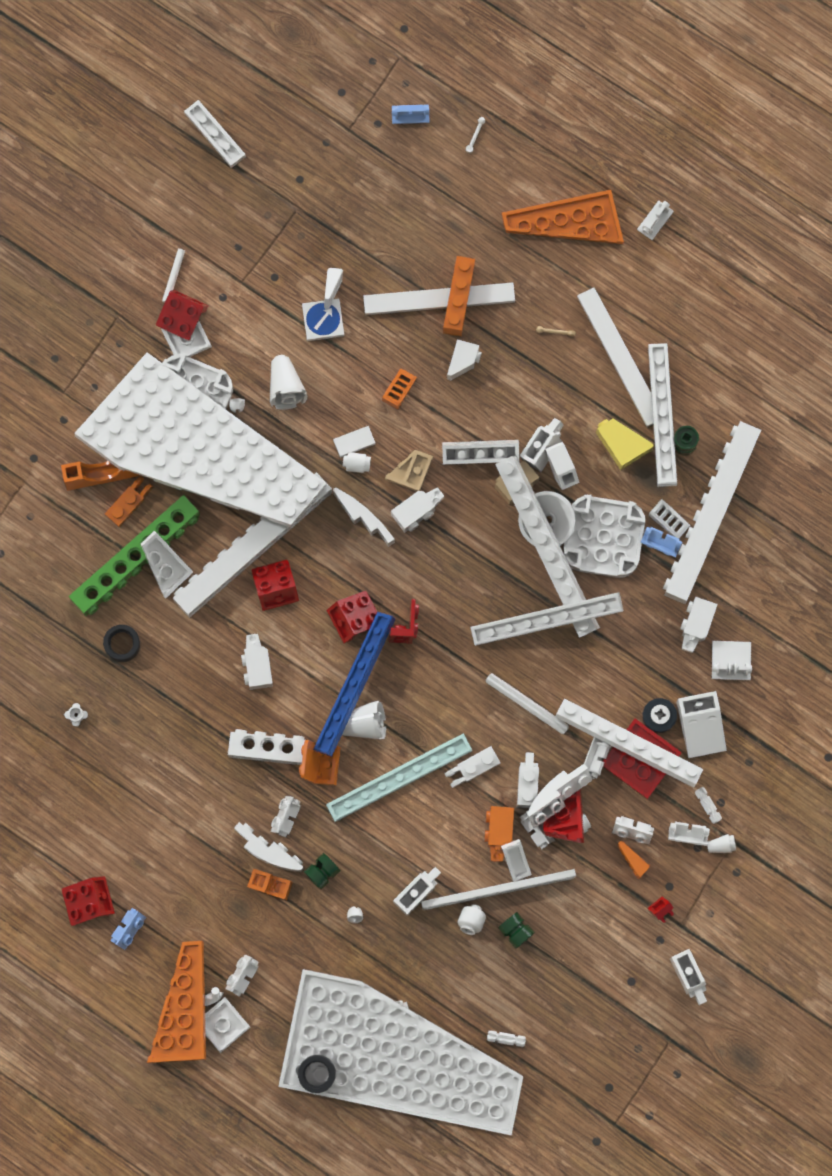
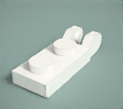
M490 746L457 764L456 767L447 771L445 776L451 777L455 773L461 772L463 777L454 780L450 784L454 788L500 764V761Z

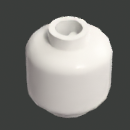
M472 904L471 906L464 907L458 919L460 930L468 935L479 933L483 928L486 915L478 905Z

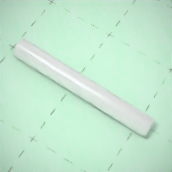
M178 249L163 296V303H165L169 292L174 290L185 254L183 249Z

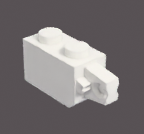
M554 418L549 426L538 427L520 454L521 459L525 460L529 466L542 472L549 461L545 449L561 443L559 437L563 423Z
M438 487L426 494L424 491H417L391 510V516L404 533L408 530L411 532L419 526L418 523L423 519L426 521L434 515L435 507L444 499V495Z
M695 597L693 602H689L686 612H689L688 619H683L680 630H683L682 636H684L682 650L693 653L697 643L705 640L717 604Z
M258 634L246 635L245 654L241 655L243 666H247V673L244 674L245 685H249L250 690L273 687L268 649L261 646Z
M526 752L525 763H520L517 808H530L538 795L539 767L538 763H533L534 753Z
M435 867L429 874L425 871L420 873L393 900V903L408 916L435 889L437 884L435 879L441 872Z
M690 949L671 957L670 961L686 994H689L690 998L695 997L698 1005L707 1002L703 993L706 991V983Z

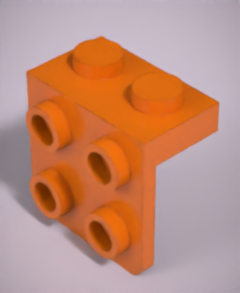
M305 740L301 749L303 756L302 764L299 767L301 778L313 784L336 785L341 747L336 746L332 757L313 750L316 745L315 742Z

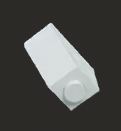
M457 339L447 380L451 381L473 369L475 362L479 363L482 352H479V345Z

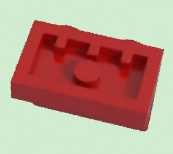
M171 290L161 310L156 326L186 340H190L201 314L207 311L209 305L179 291Z
M288 560L251 570L262 611L299 601Z
M367 591L338 600L326 610L344 644L350 642L358 634L368 631L377 614V610Z
M412 599L410 604L409 629H406L404 625H395V628L390 630L389 643L412 644L413 638L417 639L418 623H415V620L418 619L419 604H415L416 599Z
M105 876L92 877L62 888L71 926L97 917L115 914Z

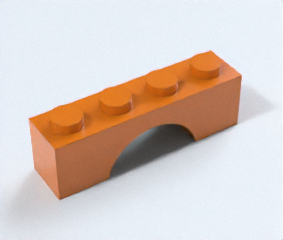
M456 257L443 334L462 337L467 302L475 268V259Z
M79 461L61 465L67 491L142 476L127 470H120L109 461L98 464H85Z

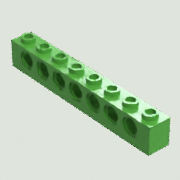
M184 495L180 497L69 595L70 600L85 616L94 614L99 609V604L110 600L113 596L112 593L117 588L119 590L128 583L127 580L131 576H137L142 571L141 567L146 563L149 564L141 543L153 531L170 546L169 542L174 538L178 539L181 537L186 527L189 525L193 526L199 520V511ZM177 515L184 517L181 523L174 522V518ZM162 528L170 530L165 536L159 534ZM134 553L141 554V558L138 561L131 560V556ZM119 566L127 567L123 574L117 573V568ZM110 578L112 579V584L107 587L103 586V580ZM91 591L98 592L95 599L88 598V594Z

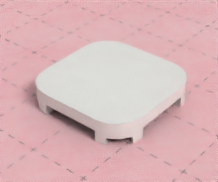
M181 353L163 361L161 365L174 371L224 409L227 408L233 393L232 381L227 372L189 358L186 354Z
M584 495L572 503L576 516L575 528L570 538L564 543L563 553L570 567L579 572L616 578L631 575L636 570L640 560L642 546L640 542L643 538L645 515L642 509L632 501L623 502L592 497V495Z

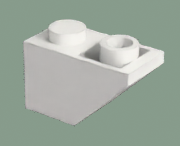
M561 442L545 449L554 479L560 488L564 490L579 483L575 467L564 443Z

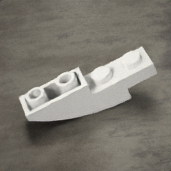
M584 764L570 774L562 771L541 790L527 813L533 828H536L563 809L566 798L592 781L590 772Z
M239 822L235 826V831L248 841L244 849L253 856L280 869L302 872L304 870L303 866H301L303 862L297 856L291 857L286 853L288 849L282 843L277 845L273 842L270 847H267L268 842L263 837L259 836L257 838L252 834L254 830L248 824L242 825Z

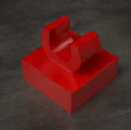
M663 896L647 908L654 917L663 923L666 922L663 917L667 913L670 916H674L672 911L674 907Z

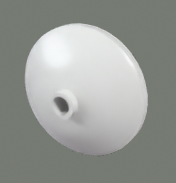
M552 491L538 492L535 496L546 518L548 516L552 517V522L549 524L559 545H562L570 538L574 531L576 523L574 509L571 503L559 493ZM519 514L520 531L524 538L534 545Z

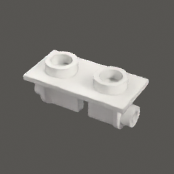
M658 201L637 230L653 240L674 212L669 208L670 204L666 201L663 203Z
M595 737L584 762L592 779H597L601 775L604 765L602 758L606 759L611 748L609 744Z
M285 796L281 800L279 813L274 817L271 824V832L279 833L283 837H286L287 834L289 835L294 822L288 818L289 816L296 818L301 807V801L293 799L294 797Z
M526 813L520 816V822L528 833L533 829L536 831L531 835V838L537 847L544 849L549 843L555 841L553 837L545 836L543 823L533 828Z
M623 816L616 818L612 833L622 838L627 837L636 840L638 843H650L654 831L651 825L638 821L637 826L634 827V820Z
M675 821V823L670 824L668 840L707 846L710 829L706 828V826L692 824V829L689 830V824Z
M248 955L241 957L237 962L235 973L228 978L225 989L239 997L241 993L244 994L250 983L244 978L245 976L253 978L259 967L257 966L259 962Z

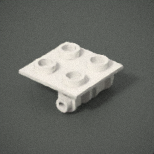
M712 641V679L751 680V642Z

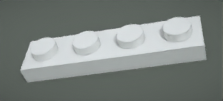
M199 100L184 111V114L231 168L246 157V154Z

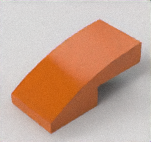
M253 869L247 887L287 901L293 882Z

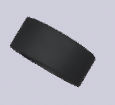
M119 624L113 626L104 636L103 646L105 652L116 662L130 661L137 656L140 650L141 642L139 636L128 625ZM117 633H127L133 639V647L126 654H117L111 648V639Z
M323 1055L307 1057L301 1063L298 1070L300 1085L311 1093L327 1091L333 1085L336 1078L334 1064ZM314 1062L324 1064L329 1072L327 1081L320 1086L310 1084L305 1076L307 1067Z

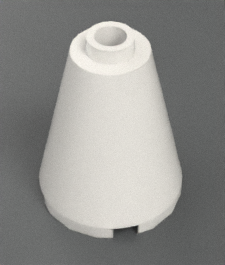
M278 355L271 361L270 404L272 407L275 405L276 409L279 410L293 409L297 407V403L301 402L303 404L306 402L307 392L290 358L285 355Z
M374 701L355 708L342 735L385 739L386 726L383 727V720H386L382 703Z

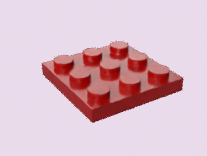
M636 718L626 729L678 757L682 753ZM615 747L611 749L606 759L603 760V768L645 799L650 797L666 775V773Z

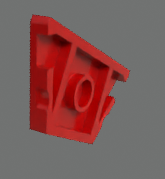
M579 789L564 800L565 807L543 822L545 836L584 843L581 789Z

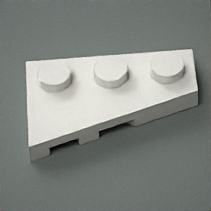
M155 531L141 543V547L163 597L167 598L193 571Z

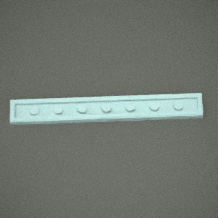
M463 733L326 804L334 822H337L473 750Z

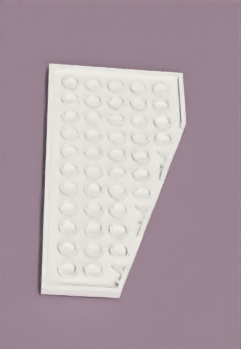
M149 353L142 357L75 432L76 438L120 470H127L154 479L155 482L210 498L211 501L266 517L270 521L288 527L294 525L327 484L174 371L161 365L162 363Z
M305 969L302 970L278 1087L512 1135L523 1081L521 1074L362 981ZM312 1055H323L329 1058L336 1069V1078L333 1085L322 1093H311L305 1090L300 1085L298 1079V1070L301 1063ZM314 1062L307 1067L305 1076L310 1084L320 1086L327 1081L329 1072L324 1064Z

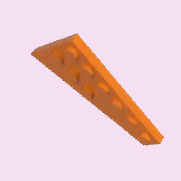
M611 190L502 212L501 214L506 233L624 244Z
M182 942L176 962V970L170 982V990L165 999L158 1023L159 1027L153 1040V1047L147 1063L206 1060L204 942Z

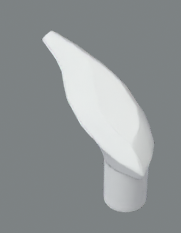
M214 987L211 990L212 993L205 995V1006L220 1000L224 993L220 992L217 987Z

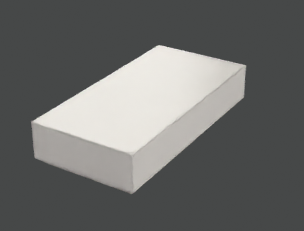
M369 426L333 439L340 458L344 457V455L347 456L348 452L354 453L375 445Z
M519 839L501 846L513 882L532 875Z

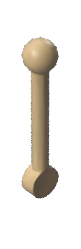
M542 326L536 328L538 333L547 332L575 336L576 334L575 331L545 329Z

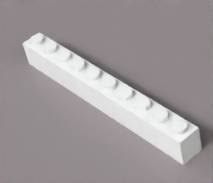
M741 421L738 426L734 425L730 434L733 439L731 443H726L723 453L726 455L723 460L719 459L715 468L718 470L716 477H711L708 487H711L709 494L704 493L700 502L703 504L702 510H697L693 521H696L694 528L689 527L686 534L688 542L686 545L682 544L678 555L681 558L679 562L675 561L670 572L674 574L671 579L667 578L663 587L666 590L665 596L686 604L761 432L760 429Z
M511 456L495 464L563 605L586 600L517 456ZM595 618L573 623L579 638L600 628Z
M316 472L315 475L322 479V477ZM326 484L323 491L292 527L270 521L262 516L260 518L261 521L257 525L252 524L242 538L239 536L232 542L233 546L228 550H222L217 555V560L213 563L211 561L203 567L204 571L201 574H195L188 581L189 584L185 588L180 587L174 593V602L190 618L331 495L332 488Z

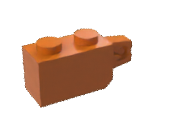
M491 806L490 811H486V823H489V830H485L484 842H488L491 861L503 862L504 853L501 846L512 842L514 808Z

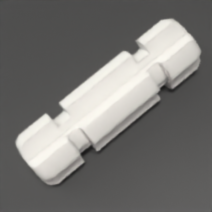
M704 787L699 788L695 791L698 799L700 798V803L707 815H710L711 822L713 824L719 822L722 817L716 811V806L710 796H707L706 789Z
M489 1031L487 1041H498L501 1044H516V1046L524 1047L526 1037Z

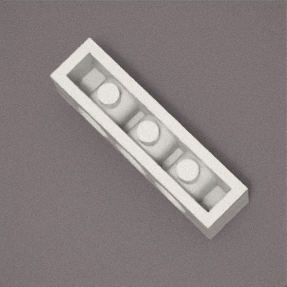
M519 440L442 443L443 464L495 463L511 456H517L519 461Z
M236 729L235 732L230 733L228 756L229 758L301 765L303 758L301 749L304 745L305 737L293 736V738H285L284 734L277 733L274 736H266L265 732L256 731L254 734H247L246 730ZM252 740L255 745L252 749L244 748V743ZM267 742H271L274 745L273 750L269 752L263 749L264 744ZM287 744L293 746V751L289 754L282 751L283 746Z

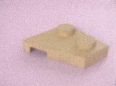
M414 450L408 458L398 464L390 474L386 475L385 480L416 492L420 491L433 456Z

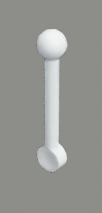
M483 117L478 119L479 124L470 145L466 147L467 153L473 152L474 142L482 124L485 123Z

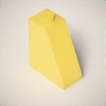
M606 419L598 424L596 434L620 470L653 450L654 445L615 419L610 421Z

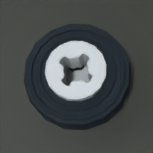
M655 698L644 707L642 713L643 722L653 732L664 733L675 725L677 710L669 700Z

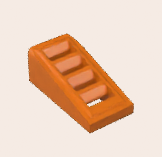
M400 369L384 393L382 401L399 410L417 377ZM401 375L410 379V382L408 383L407 381L401 379ZM399 381L407 387L403 388L400 385H398L397 382ZM394 387L397 388V389H399V390L402 391L403 393L400 394V393L394 391V390H393ZM392 393L393 395L399 397V399H394L390 396V394Z
M620 841L617 845L618 849L635 876L640 879L650 868V865L623 841Z

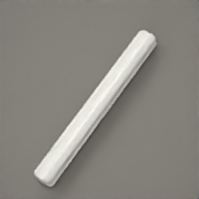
M493 673L489 674L486 683L561 734L566 733L569 728L568 724L556 718L553 714Z

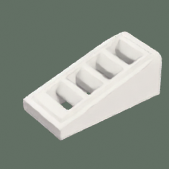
M329 268L327 271L324 299L325 310H329L343 279L342 269Z
M662 499L649 513V517L676 538H680L690 527V524ZM663 508L664 512L658 516L657 513ZM669 513L670 517L664 521L663 518ZM675 518L676 522L670 527L668 524ZM681 523L682 527L675 532L674 529Z

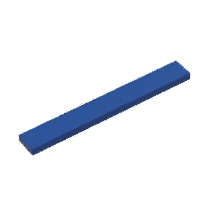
M377 612L313 749L316 752L332 757L396 620L393 616Z

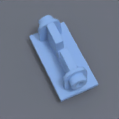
M429 105L392 106V124L429 123Z
M647 527L640 543L676 558L682 544L679 538L667 534L665 539L661 538L663 535L662 531L653 527Z
M133 908L130 911L128 910L121 921L126 925L125 928L118 925L111 936V942L125 950L132 943L136 932L143 926L146 917Z

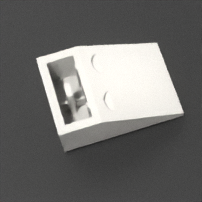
M716 691L679 698L676 704L688 758L727 751Z

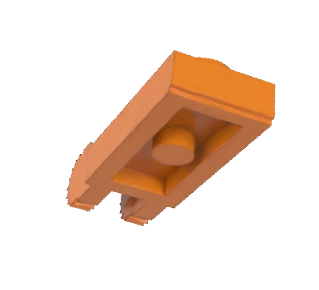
M139 476L132 486H129L105 513V516L118 527L138 508L153 488V485L149 483L140 494L135 491L144 481L142 476Z

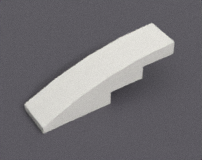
M338 488L333 489L334 496L354 524L362 521L370 535L372 536L378 532L388 547L395 543V539L382 522L365 506Z

